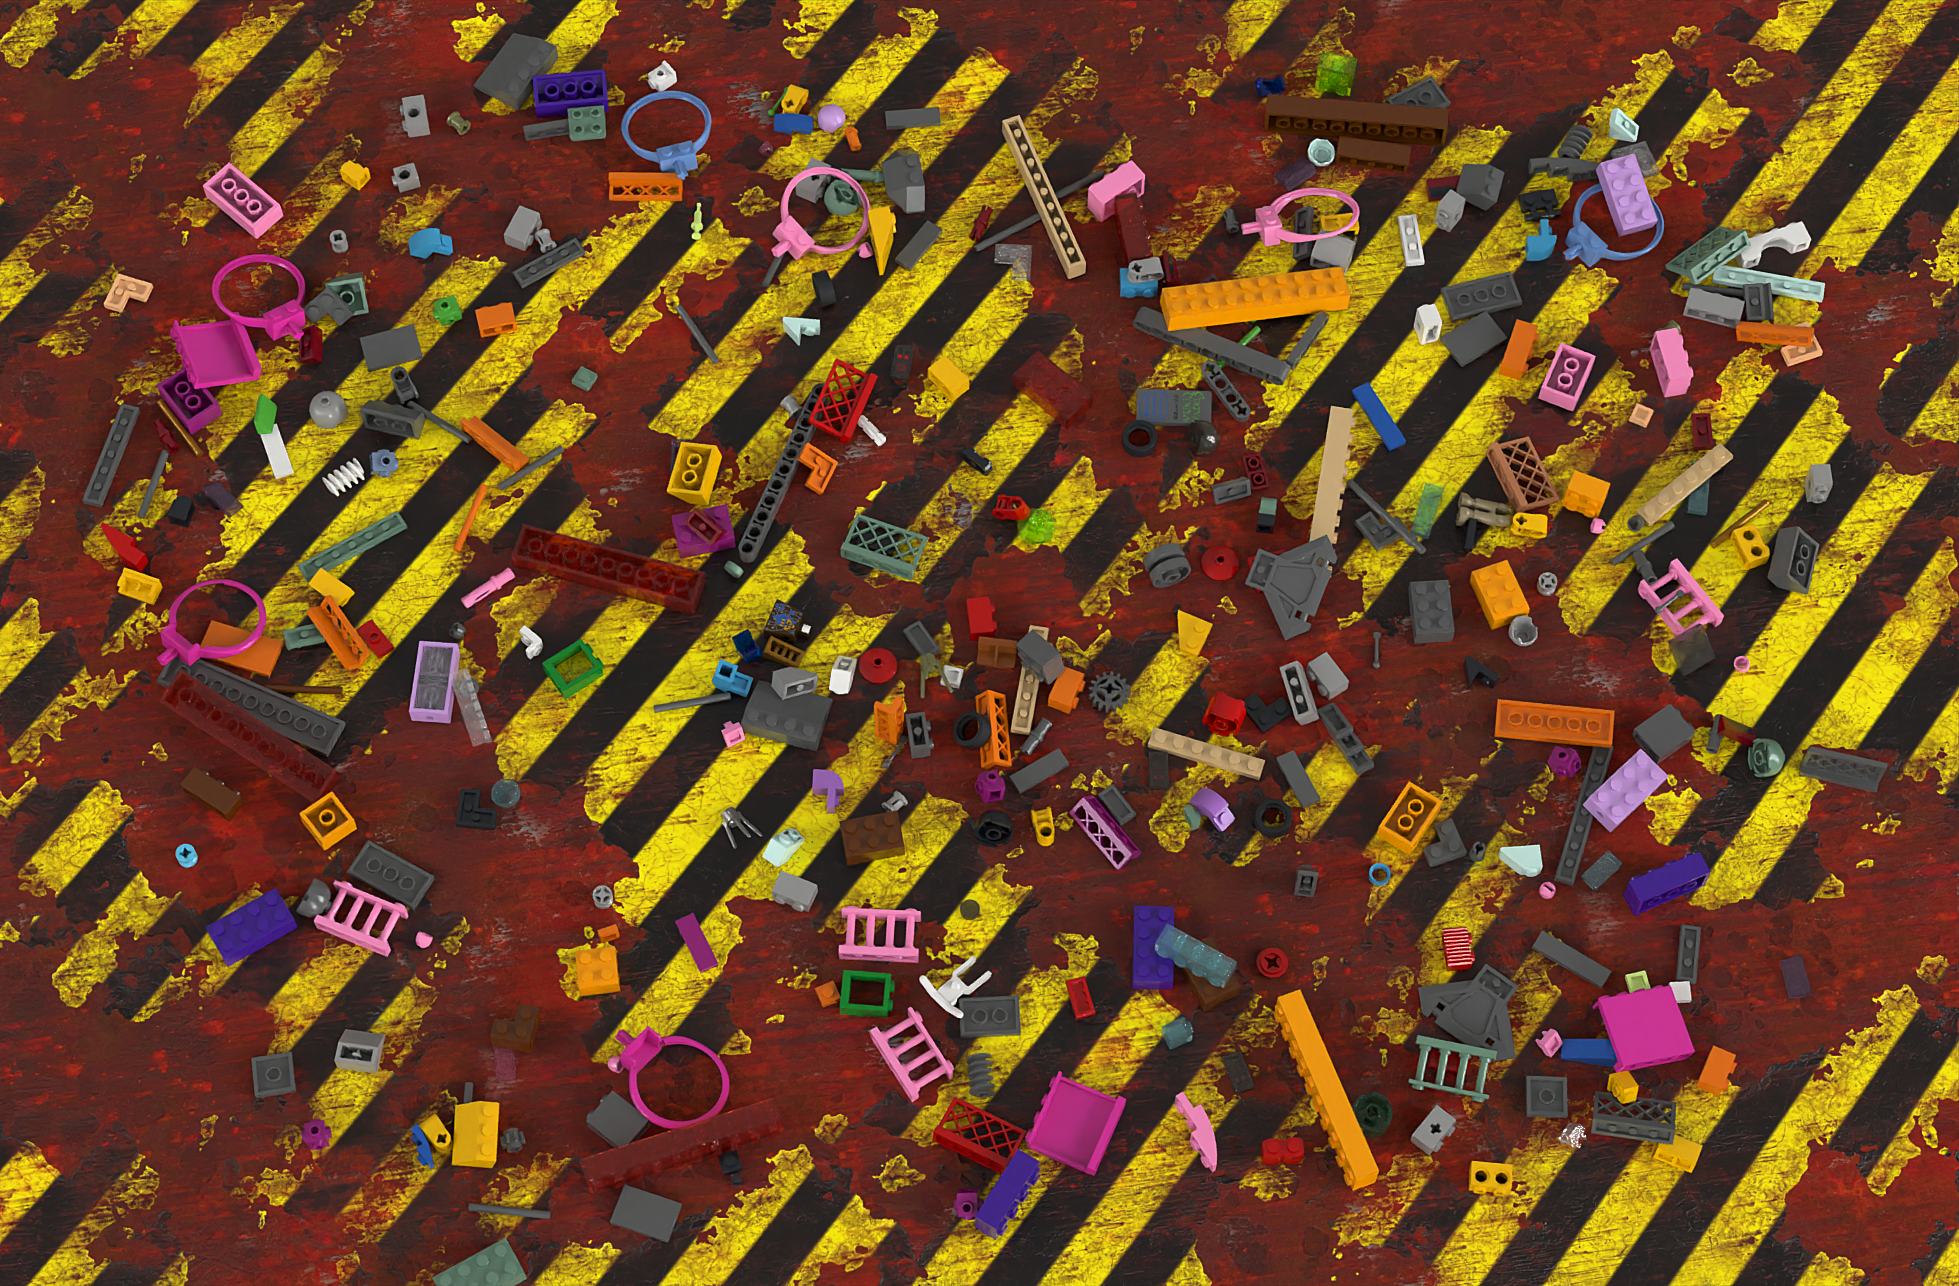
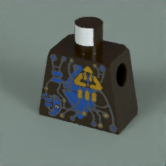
M777 599L764 628V637L769 639L770 636H773L783 642L795 643L799 634L809 637L812 626L804 624V613Z

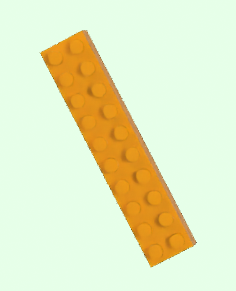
M1342 267L1162 288L1160 304L1167 329L1172 331L1348 309L1350 292Z
M1299 989L1278 997L1275 1012H1273L1277 1023H1281L1283 1028L1281 1030L1282 1036L1285 1041L1288 1040L1291 1046L1289 1047L1291 1057L1297 1060L1298 1073L1306 1081L1304 1083L1306 1092L1313 1097V1108L1316 1113L1319 1112L1322 1118L1320 1119L1322 1129L1324 1131L1327 1130L1329 1134V1145L1337 1153L1336 1161L1338 1166L1344 1169V1179L1347 1186L1351 1185L1354 1191L1375 1183L1379 1169L1301 990Z

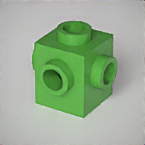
M455 295L447 298L443 297L433 302L435 309L432 312L435 320L440 321L441 326L451 325L455 321L463 319Z

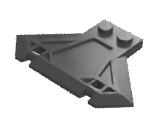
M1327 535L1278 556L1258 549L1245 585L1264 592L1285 640L1309 631L1311 624L1306 622L1309 615L1314 617L1332 573L1331 570L1327 569L1329 563L1335 564L1337 556ZM1318 558L1322 559L1320 566L1316 565ZM1297 611L1302 612L1299 619L1295 618Z
M1485 964L1474 980L1418 987L1421 1010L1424 1016L1428 1018L1431 1013L1435 1015L1437 1019L1434 1023L1465 1045L1497 1051L1496 1060H1491V1062L1516 1058L1507 1003L1519 986L1488 964ZM1438 1004L1444 1007L1443 1011L1437 1008ZM1489 1039L1494 1044L1490 1046L1486 1043V1040Z

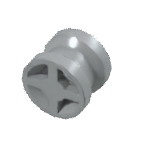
M1549 572L1541 574L1537 582V591L1544 596L1553 594L1557 586L1556 576Z
M604 885L594 889L592 895L596 907L599 909L609 908L613 904L611 889Z

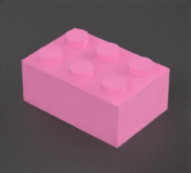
M1132 160L1121 164L1116 171L1106 174L1101 181L1095 182L1089 187L1087 208L1100 222H1103L1144 194L1145 174Z
M1677 328L1655 331L1650 352L1664 398L1686 394L1688 386H1690V380L1693 377V369L1691 366L1689 367L1687 362L1688 353L1683 349V337L1679 334Z
M1561 343L1543 382L1538 398L1574 411L1596 356Z

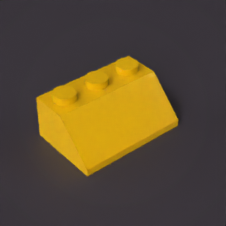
M681 442L667 492L690 504L708 506L722 459L716 445Z
M476 1101L455 1106L452 1165L493 1168L497 1155L499 1103Z

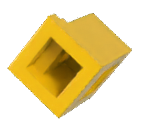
M350 160L345 162L340 169L342 179L357 190H360L371 179L367 167L363 168L360 164H355Z
M1629 1071L1610 1074L1607 1090L1609 1092L1612 1091L1621 1104L1636 1101L1639 1086Z

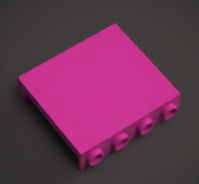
M230 317V320L179 327L177 320H174L173 328L170 330L171 338L175 339L177 353L181 354L182 365L186 368L188 381L192 382L194 389L259 380L261 365L244 324Z
M1657 985L1650 990L1641 988L1629 994L1621 992L1614 997L1605 995L1598 998V1001L1593 1006V1010H1600L1618 1060L1614 1065L1616 1073L1685 1060L1695 1052L1671 986L1663 987V985Z
M1059 1071L1057 1077L1053 1076L1051 1079L1049 1095L1045 1093L1041 1105H1043L1041 1112L1037 1111L1033 1123H1035L1033 1130H1028L1025 1138L1027 1148L1094 1176L1126 1105V1099L1118 1096L1117 1099L1063 1077L1062 1072Z

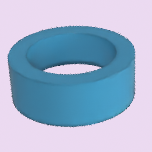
M1383 863L1374 864L1369 870V880L1376 886L1387 884L1391 876L1389 867ZM1376 869H1382L1386 872L1387 878L1383 881H1377L1373 878L1372 872Z

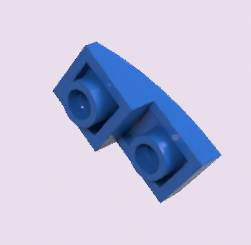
M794 113L775 114L774 130L790 135L792 131L810 135L813 131V117Z
M416 1124L411 1128L413 1134L411 1138L418 1146L416 1149L419 1154L417 1159L423 1166L428 1165L430 1169H433L434 1160L430 1146L422 1130Z

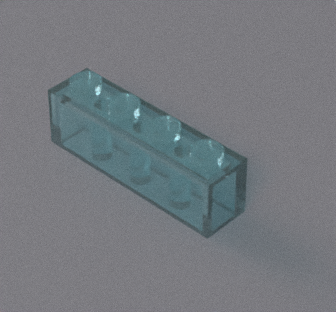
M1166 924L1155 942L1154 950L1164 958L1169 957L1178 966L1189 968L1194 975L1207 978L1214 986L1225 988L1236 969L1237 962L1169 924Z

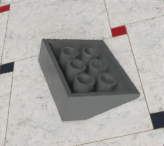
M513 33L476 81L474 87L519 111L534 91L533 76L546 75L558 60L557 47L540 38Z
M758 680L741 722L743 733L817 751L833 699L813 693H806L782 700L771 687L772 683Z

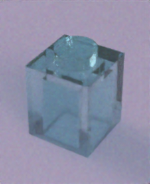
M1184 1017L1162 1026L1161 1034L1170 1050L1191 1041L1192 1033L1194 1032L1189 1021L1186 1022Z

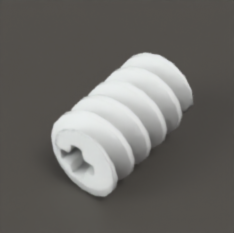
M353 458V463L350 461L346 463L347 468L343 465L340 466L341 472L335 469L334 476L329 473L327 475L328 480L324 477L322 478L329 491L336 496H339V489L346 492L345 485L352 488L351 481L358 484V477L364 480V470L355 458Z

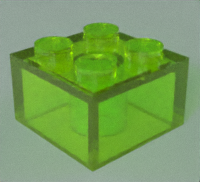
M1322 51L1315 88L1321 91H1330L1339 95L1350 96L1358 59Z

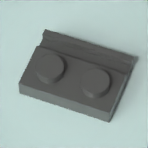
M1771 283L1744 284L1743 296L1746 322L1773 320Z

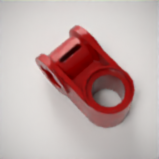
M998 495V503L996 508L992 510V514L995 517L1003 520H1024L1030 515V508L1019 496Z

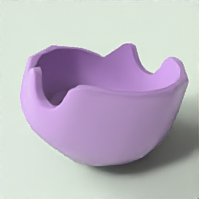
M836 104L822 107L818 113V126L823 131L833 133L839 127L842 128L846 118L844 110Z

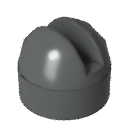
M1638 515L1632 516L1627 522L1628 528L1634 532L1639 531L1644 525L1643 518Z
M458 622L449 631V635L455 639L464 638L463 634L466 633L465 627Z

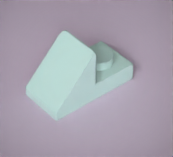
M1619 108L1612 109L1608 136L1614 139L1636 142L1639 126Z
M783 317V329L800 346L801 334L808 336L820 335V320Z

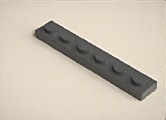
M121 403L82 499L84 504L102 508L139 416V407Z

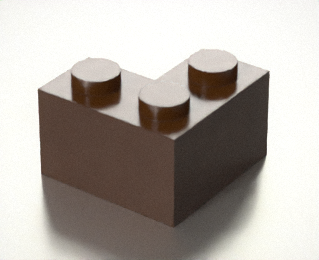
M519 1004L514 1022L494 1019L490 1034L492 1047L532 1053L541 1018L539 1007Z

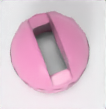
M868 242L858 247L857 251L860 257L867 258L873 255V250Z
M1593 518L1590 531L1596 534L1602 533L1605 530L1602 529V526H1606L1605 522L1602 519Z
M1738 656L1734 660V667L1737 671L1744 673L1750 668V662L1747 657Z
M1544 882L1539 889L1541 897L1545 899L1552 898L1556 891L1554 884L1551 882Z
M418 932L416 944L421 948H426L431 944L433 937L424 932Z
M612 1056L608 1060V1067L613 1072L620 1073L624 1068L620 1064V1056Z

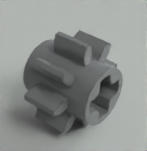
M518 1128L507 1129L503 1132L504 1136L500 1137L502 1149L507 1148L509 1153L520 1151L522 1144L526 1143L523 1131L519 1132Z

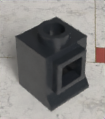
M177 496L173 500L170 512L167 514L171 524L189 527L196 509L193 500L187 496Z

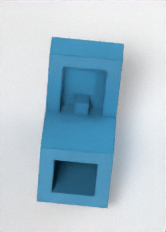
M1548 219L1540 220L1539 235L1527 236L1525 243L1526 261L1544 260L1552 254L1557 235H1552V227L1548 226Z
M436 228L420 230L408 239L410 255L426 259L433 252L448 256L453 253L451 236L440 234V230Z
M720 659L712 678L713 685L723 692L731 691L746 697L753 678L737 672V665Z

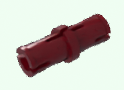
M983 205L978 218H975L974 227L969 234V238L972 241L979 242L984 229L988 227V220L993 212L991 207L988 206L986 209V205Z
M156 419L152 426L158 433L160 442L164 443L170 454L176 453L180 447L173 438L172 431H169L163 419Z

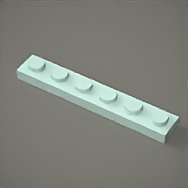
M1726 265L1713 272L1712 283L1743 288L1744 284L1771 283L1772 294L1821 303L1825 283Z

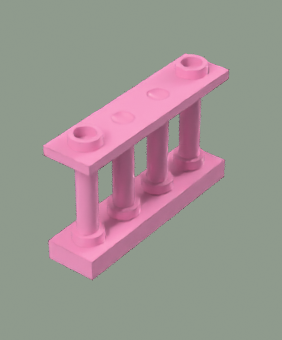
M1676 558L1670 563L1669 573L1652 585H1648L1644 579L1641 580L1638 591L1640 596L1646 599L1654 610L1657 606L1663 605L1674 597L1678 590H1682L1684 594L1690 596L1692 602L1672 614L1665 607L1658 614L1674 633L1675 639L1685 647L1691 638L1689 634L1708 622L1712 623L1714 627L1721 624L1724 615ZM1672 579L1676 580L1680 584V588L1660 600L1654 591ZM1695 608L1703 612V617L1686 628H1683L1677 621Z
M335 880L333 884L336 891L339 892L327 915L320 916L317 914L314 920L316 928L388 957L391 949L387 939L399 916L405 919L408 918L409 915L405 909L406 907L400 903L393 904L353 888L346 881L339 882ZM348 895L356 898L345 922L341 924L335 922L334 917L345 896ZM363 902L373 905L374 907L362 930L352 929L351 925ZM381 909L392 914L380 937L376 939L371 937L369 932Z
M856 906L842 908V918H847L846 943L839 945V959L919 963V949L913 947L914 923L921 922V911L912 908L906 910L860 909ZM855 919H867L866 944L864 946H856L854 944ZM875 920H887L886 944L883 947H875L874 945ZM895 921H907L906 941L903 948H895L893 946Z
M912 1007L908 1008V1019L885 1032H880L875 1027L870 1030V1037L909 1099L913 1102L919 1098L918 1091L920 1087L945 1073L949 1080H951L954 1067L950 1060L944 1059L921 1023L923 1019L918 1011L914 1012ZM913 1024L915 1025L920 1034L896 1048H890L887 1043L889 1038ZM922 1041L926 1042L930 1049L928 1052L907 1064H900L897 1059L900 1054ZM933 1057L936 1058L940 1064L939 1068L916 1081H911L908 1076L910 1074L909 1071Z

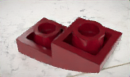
M1261 453L1242 456L1246 478L1250 480L1251 491L1269 488Z

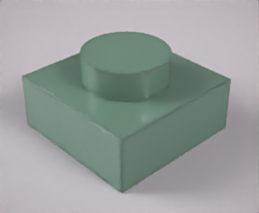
M581 366L573 377L572 384L588 392L598 376L596 373Z
M1191 804L1184 807L1183 816L1191 830L1199 828L1201 816L1198 810H1194Z

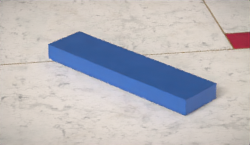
M1367 382L1353 389V396L1388 450L1391 451L1406 444L1404 436L1370 384Z

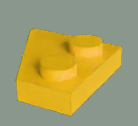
M1178 610L1179 652L1197 659L1211 631L1212 623Z

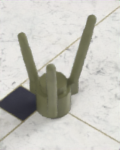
M923 654L920 657L921 698L925 697V679H928V674L933 673L936 668L949 692L952 693L953 690L941 667L940 660H935L934 654Z

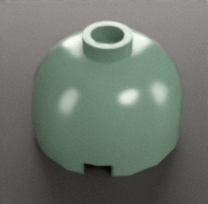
M834 180L828 186L824 194V201L830 213L838 216H847L857 210L861 204V197L856 190L853 192L850 189V184L842 180Z
M1757 738L1753 740L1752 743L1754 745L1749 747L1748 763L1750 769L1754 768L1756 773L1754 775L1757 777H1769L1778 773L1785 761L1782 747L1772 739Z

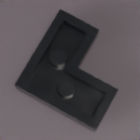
M1256 693L1243 700L1245 702L1246 715L1262 734H1265L1293 714V709L1283 697L1269 706H1266Z
M461 788L455 825L462 828L495 831L498 811L495 809L479 808L481 790Z

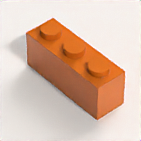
M1516 320L1500 367V375L1516 380H1521L1522 374L1526 375L1529 364L1526 363L1527 359H1531L1534 349L1531 348L1532 344H1537L1540 334L1536 333L1538 325Z

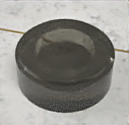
M965 900L961 904L960 914L964 919L974 920L979 916L980 907L975 900Z

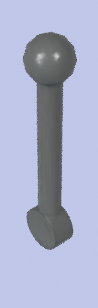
M1678 590L1674 597L1669 599L1663 605L1657 606L1655 608V612L1657 614H1660L1662 612V609H1664L1674 600H1676L1677 598H1682L1684 596V592L1682 590Z
M1379 632L1373 633L1375 653L1372 666L1375 669L1380 667L1378 662V646L1381 634Z
M906 735L901 737V742L888 760L883 762L884 768L890 767V762L902 745L908 742Z

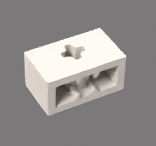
M1422 305L1417 308L1414 329L1420 344L1438 341L1442 320L1436 305Z

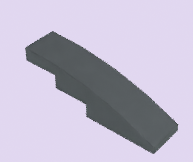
M1534 158L1529 160L1528 172L1529 174L1547 172L1548 178L1566 176L1567 182L1598 178L1596 168L1599 163L1572 158Z
M1332 702L1318 709L1317 712L1321 721L1354 772L1359 775L1373 768L1374 762L1365 752L1362 742L1353 732L1352 725L1335 703Z

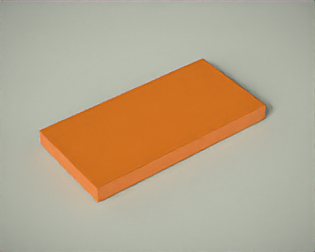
M211 621L200 647L204 649V645L212 647L235 646L248 639L252 632ZM261 635L250 648L237 655L226 658L206 659L270 678L284 643Z

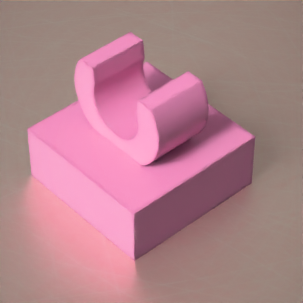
M729 721L723 724L725 729L721 731L728 748L745 740L743 729L739 722L732 724Z
M1550 1029L1548 1032L1543 1031L1544 1037L1541 1040L1536 1039L1538 1046L1549 1057H1552L1563 1044L1558 1032L1554 1029Z

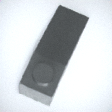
M1311 865L1297 867L1294 895L1314 897L1319 873L1317 868H1313Z

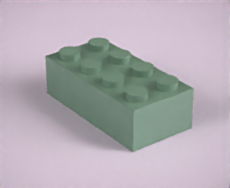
M504 1238L434 1276L432 1279L436 1286H515L526 1280L527 1277L507 1239Z

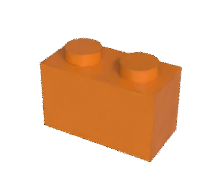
M511 302L500 303L491 307L485 306L475 310L481 338L518 330Z
M1065 667V671L1057 677L1049 695L1048 706L1070 714L1071 709H1075L1079 700L1077 698L1078 693L1084 690L1086 684L1084 673Z
M1713 1045L1696 1087L1719 1096L1722 1090L1726 1091L1730 1082L1727 1076L1729 1073L1733 1074L1737 1065L1736 1062H1733L1736 1055Z

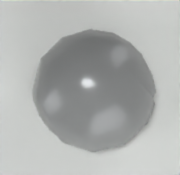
M1524 615L1517 616L1510 624L1509 636L1516 645L1526 647L1532 645L1537 639L1538 627L1533 625L1532 618Z

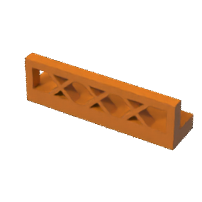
M609 172V201H682L683 180L678 178L676 173ZM614 188H622L624 190L621 195H613ZM635 188H640L643 192L639 195H634L631 191ZM653 188H658L661 192L657 195H652L649 191ZM671 188H679L678 195H670L668 191Z
M1740 321L1739 325L1736 326L1737 341L1812 347L1814 328Z
M474 415L469 421L465 417L460 420L464 433L471 436L474 441L513 472L517 473L530 462L526 455Z
M328 595L320 606L309 608L307 614L346 670L360 668L371 652L332 596ZM328 604H329L330 607H331V614H330V612L328 611V609L326 608V607L328 606ZM338 618L341 621V628L338 625ZM348 633L351 635V642L348 639ZM358 647L363 653L361 657L358 654Z
M987 690L975 696L977 712L988 718L991 725L990 737L980 748L981 768L989 769L994 765L1008 768L1012 766L1006 696L1005 694ZM994 698L999 699V708L996 705ZM996 715L1000 718L1001 725L997 722ZM998 733L1001 735L1003 743L998 739ZM999 751L1004 755V760L1000 759Z
M896 695L891 707L878 701L875 702V737L897 745L905 729L903 698Z

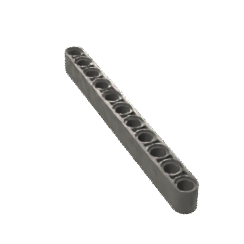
M818 383L812 388L739 543L740 559L746 563L756 559L801 463L797 458L804 444L807 442L810 444L817 429L816 426L807 421L812 412L810 410L814 408L819 397L818 394H820L823 388V383ZM829 396L822 398L824 407H827L829 403ZM816 413L814 419L820 422L823 413ZM805 424L810 425L809 427H803ZM795 455L796 457L789 458L788 456ZM788 471V473L782 474L781 472ZM776 486L781 487L780 489H774ZM773 502L774 504L767 505L766 503ZM766 518V520L760 521L759 519ZM754 533L759 534L757 537L751 536ZM746 549L752 550L749 553L743 552Z

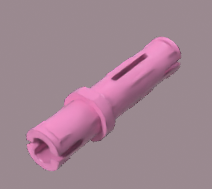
M508 567L497 576L493 575L490 577L491 580L461 598L462 603L468 609L491 592L501 589V586L515 578L513 572Z

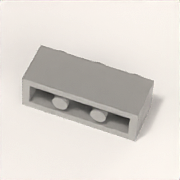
M1690 288L1683 315L1736 329L1741 319L1745 301L1734 297L1722 296L1719 293L1706 292L1700 288Z
M1298 661L1281 666V674L1295 719L1301 725L1320 719L1304 667Z

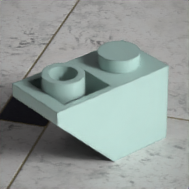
M788 828L771 838L762 857L776 867H779L791 858L805 838L797 830Z

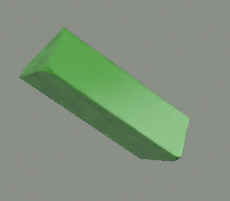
M260 394L258 398L254 424L258 434H271L277 405L263 394Z

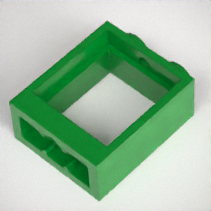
M582 639L542 663L545 673L564 699H567L604 675L602 661L598 657L595 658L592 653L594 652L588 643L585 644ZM582 651L593 668L566 684L555 667Z
M843 970L840 1014L888 1018V1012L893 1010V1000L890 999V992L894 993L895 981H892L891 974ZM852 980L885 983L883 1006L849 1004Z

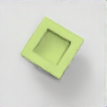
M1645 971L1625 976L1630 993L1641 988H1645V990L1651 989Z

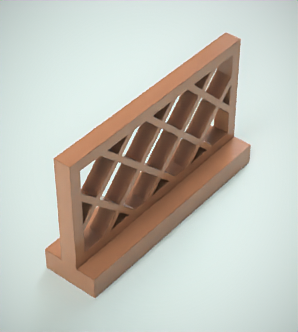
M1529 436L1498 444V442L1490 444L1486 455L1515 514L1524 513L1526 510L1559 501V497ZM1525 443L1528 452L1518 449V445ZM1506 448L1513 451L1511 457L1503 454L1502 449ZM1515 453L1525 457L1523 463L1513 458ZM1527 458L1535 462V468L1525 464ZM1510 463L1521 467L1519 472L1511 470ZM1522 469L1532 472L1531 478L1522 475ZM1535 474L1543 478V484L1533 480ZM1518 478L1528 483L1526 488L1519 486ZM1530 484L1540 488L1538 494L1528 490ZM1542 490L1549 492L1552 498L1547 499L1541 496ZM1525 495L1536 498L1535 502L1528 504Z

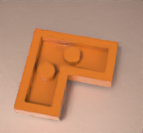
M807 442L804 444L797 460L812 469L805 486L820 495L824 492L838 462Z

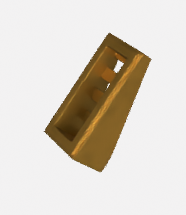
M770 636L761 656L798 669L805 652ZM772 646L776 647L774 652L770 651ZM779 649L783 650L781 655L777 654ZM787 651L790 652L788 659L784 657ZM794 654L797 655L795 662L791 660Z

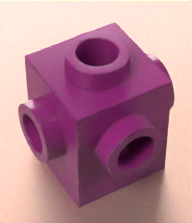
M1555 746L1547 761L1552 772L1562 777H1574L1576 771L1581 766V760L1577 752L1572 748L1565 749Z
M997 770L978 774L975 789L980 794L984 803L1003 800L1005 783Z
M313 1119L309 1123H304L305 1130L301 1131L303 1143H307L310 1150L330 1147L329 1138H332L331 1128L326 1125L324 1120Z
M960 1188L958 1190L957 1199H954V1211H957L958 1217H963L964 1220L975 1219V1215L984 1203V1199L980 1198V1188Z

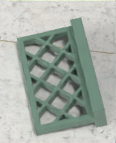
M1719 226L1665 266L1667 270L1690 278L1691 283L1697 285L1751 246L1746 230L1740 229L1736 232Z
M857 514L848 536L841 546V557L912 581L928 537ZM859 520L866 522L869 527L859 531L857 527ZM880 527L884 528L886 534L877 537L874 530ZM871 531L874 538L865 542L861 534ZM902 534L904 539L895 543L892 535ZM857 536L862 541L858 545L850 544L851 539ZM889 536L892 544L882 547L879 540ZM915 539L922 541L921 545L916 548H912L910 541ZM877 542L880 549L871 551L867 545ZM907 543L910 550L900 553L897 546ZM894 547L898 555L893 557L887 556L885 551ZM912 554L914 557L913 564L905 562L903 557Z

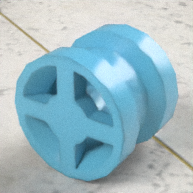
M182 844L177 848L175 855L181 866L189 868L196 864L198 856L192 845Z

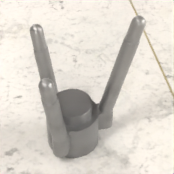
M729 807L722 812L721 817L724 821L721 824L726 829L734 849L737 848L729 826L732 828L738 826L747 837H751L747 829L741 824L742 821L757 835L763 836L755 826L746 820L740 812H736L733 807Z

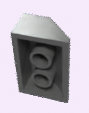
M369 400L360 409L365 428L419 440L425 424L424 413L416 408L408 409L398 404L390 405L380 400Z
M1798 526L1779 529L1768 579L1778 588L1808 594L1819 544Z

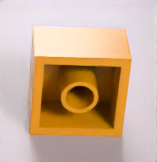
M1575 470L1562 506H1565L1568 510L1583 513L1589 518H1598L1611 483Z
M332 791L299 813L302 823L324 851L357 829L354 819Z
M615 946L575 951L578 987L581 996L620 991Z

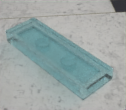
M1692 460L1691 466L1695 464L1697 461ZM1710 478L1688 495L1687 513L1707 514Z
M1425 483L1410 533L1422 538H1429L1444 488Z

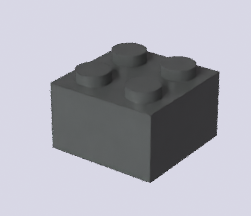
M1033 629L1016 644L1019 651L1017 654L1022 659V666L1028 671L1031 669L1040 682L1045 681L1050 685L1065 671L1059 651Z

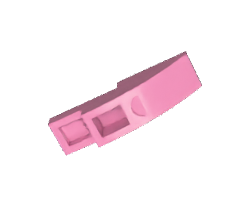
M1181 1092L1176 1095L1174 1106L1178 1113H1183L1187 1119L1185 1122L1191 1131L1194 1130L1189 1141L1191 1147L1195 1152L1198 1151L1200 1153L1203 1165L1206 1168L1209 1167L1213 1172L1216 1170L1217 1148L1211 1123L1201 1104L1193 1108L1185 1094Z

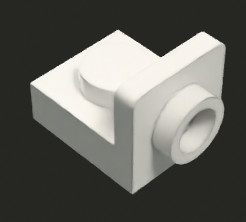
M524 625L519 630L522 637L521 641L528 646L525 651L527 657L531 659L533 656L539 655L544 646L541 638Z

